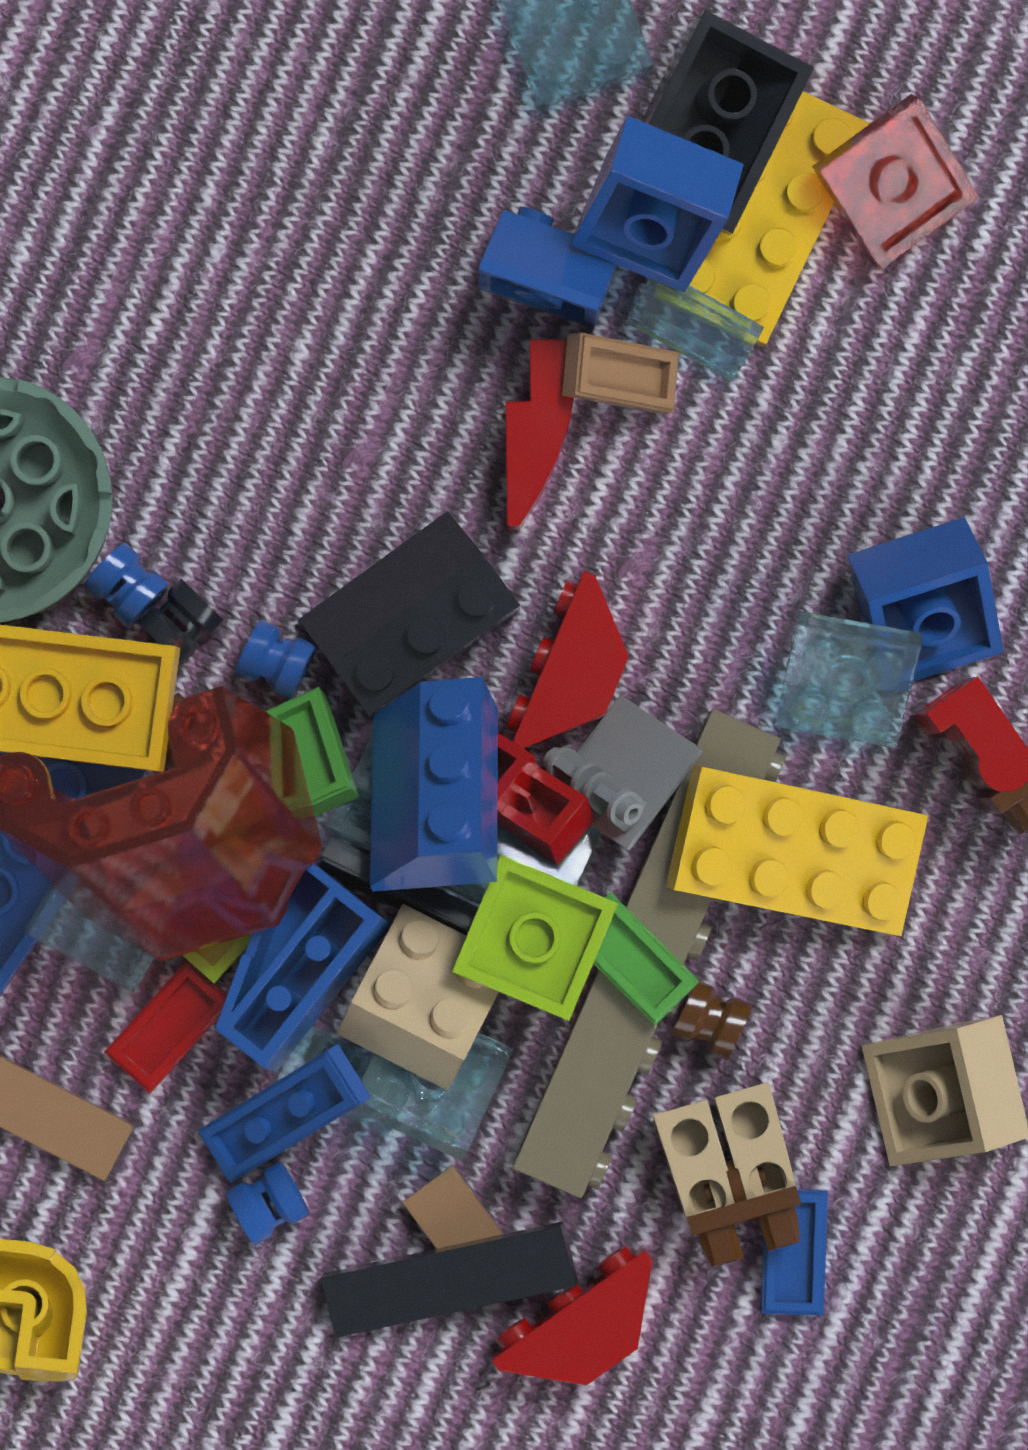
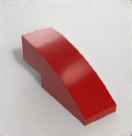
M530 339V401L506 402L507 532L520 531L538 504L557 465L565 441L574 398L562 396L567 339Z
M498 733L497 825L524 845L558 866L595 820L588 798L538 767L533 754Z

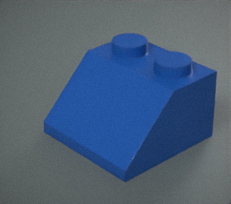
M627 115L605 157L570 246L685 293L729 218L744 164Z
M519 207L517 214L503 210L478 269L479 289L595 330L617 265L570 246L574 234L552 227L554 219L543 212L527 207Z
M965 517L847 555L856 600L883 683L887 690L1004 653L988 562Z

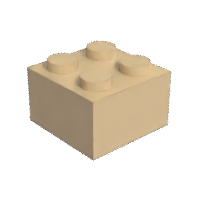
M402 904L355 993L337 1034L448 1091L499 991L452 972L467 937L466 935Z

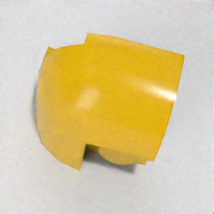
M0 1239V1373L19 1375L21 1380H75L79 1373L87 1317L86 1289L75 1267L57 1253L56 1249L34 1242Z

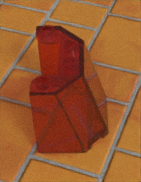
M224 686L191 695L180 701L173 709L168 721V736L176 768L100 792L73 799V797L53 788L47 767L37 757L25 752H12L0 756V832L85 918L159 961L168 960L279 926L289 908V905L286 903L307 866L312 867L323 848L293 729Z

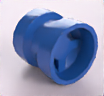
M126 542L115 548L93 570L83 584L96 599H106L114 607V616L127 629L136 625L150 609H153L170 588V585L157 572H147L140 565V556Z
M260 619L243 649L234 674L251 683L264 677L266 678L265 682L271 685L274 694L291 700L305 677L317 646L302 638L295 640L286 638L282 641L280 640L281 635L278 627Z
M281 1161L264 1169L261 1179L252 1184L241 1182L225 1192L239 1223L254 1245L271 1237L274 1228L283 1222L294 1224L310 1215L297 1185ZM265 1191L267 1192L270 1200L272 1201L277 1211H274L272 1205L270 1204L267 1196L264 1193Z

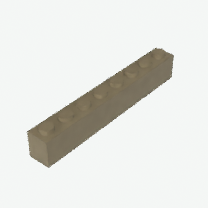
M715 709L709 712L695 744L704 750V753L695 765L776 782L786 756L776 752L781 738ZM692 769L674 792L625 905L682 964H684L687 957L695 961L699 959L712 928L702 923L711 900L720 904L724 901L676 891L666 887ZM599 969L596 971L512 1164L513 1169L581 1199L587 1186L596 1190L599 1189L612 1159V1155L603 1152L612 1128L623 1133L637 1102V1098L627 1094L637 1071L645 1075L649 1074L662 1044L661 1040L652 1037L657 1024L654 1026ZM680 1001L666 1014V1016L673 1018L680 1004Z

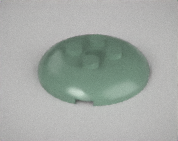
M0 377V487L3 488L5 493V504L0 513V623H7L38 614L53 606L76 588L89 573L104 546L112 514V486L103 451L95 435L73 408L53 393L31 382Z

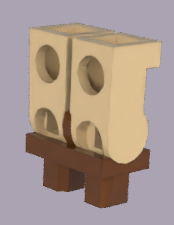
M769 1082L715 1097V1109L731 1157L728 1159L724 1158L708 1100L653 1115V1122L670 1169L691 1239L698 1237L701 1249L712 1268L744 1259L735 1226L758 1219L767 1252L800 1242L798 1217L795 1209L800 1207L801 1201L795 1185Z

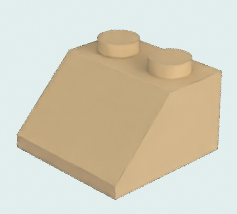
M1002 1015L954 1023L862 1045L889 1166L984 1153L1028 1138V1123Z

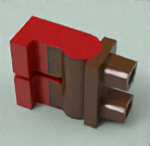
M976 676L963 679L912 714V717L925 735L938 734L944 731L964 759L963 772L967 781L975 789L984 792L975 798L986 814L1003 813L1018 835L1024 832L1028 835V747L980 678Z

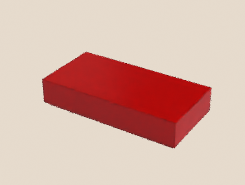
M187 960L104 1053L150 1094L219 1019L228 994Z

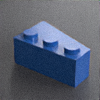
M286 841L282 844L277 858L279 862L266 898L263 897L257 913V923L246 953L241 956L215 1028L260 1066L276 1072L392 925L391 922Z

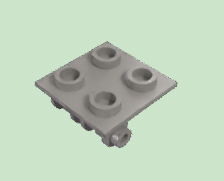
M620 695L577 752L570 747H553L546 753L543 765L546 768V772L588 798L595 818L591 824L593 827L630 851L692 769L693 764L695 765L704 753V750Z

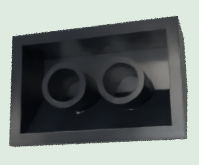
M704 10L690 21L641 121L744 164L729 218L721 232L731 235L751 198L814 67L719 16Z
M446 511L298 620L370 719H372L374 713L418 683L429 678L520 611V604L482 552L451 514Z

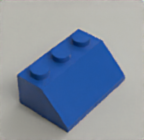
M483 677L420 682L373 714L370 888L373 892L497 882L498 708Z

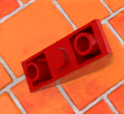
M583 571L578 584L569 580L566 581L553 612L554 615L563 618L561 627L555 641L543 637L529 670L540 676L531 699L519 694L506 725V729L516 733L513 742L525 750L603 718L628 661L629 655L597 578L586 571Z
M627 1245L622 1246L596 1266L602 1274L582 1289L578 1283L575 1287L561 1289L548 1299L546 1304L551 1311L538 1321L530 1325L524 1317L500 1333L495 1338L500 1348L492 1353V1362L497 1369L503 1372L587 1386L636 1351L639 1345L652 1267V1258L646 1248L642 1245L632 1252Z

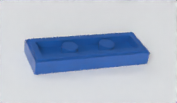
M336 1044L197 1131L229 1183H232L370 1099L371 1096L339 1044Z

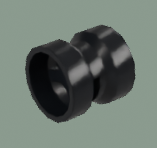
M181 578L168 591V601L160 609H150L138 621L142 628L159 644L180 648L179 663L181 665L194 654L195 643L203 635H212L225 622ZM174 615L188 628L185 632L170 620Z

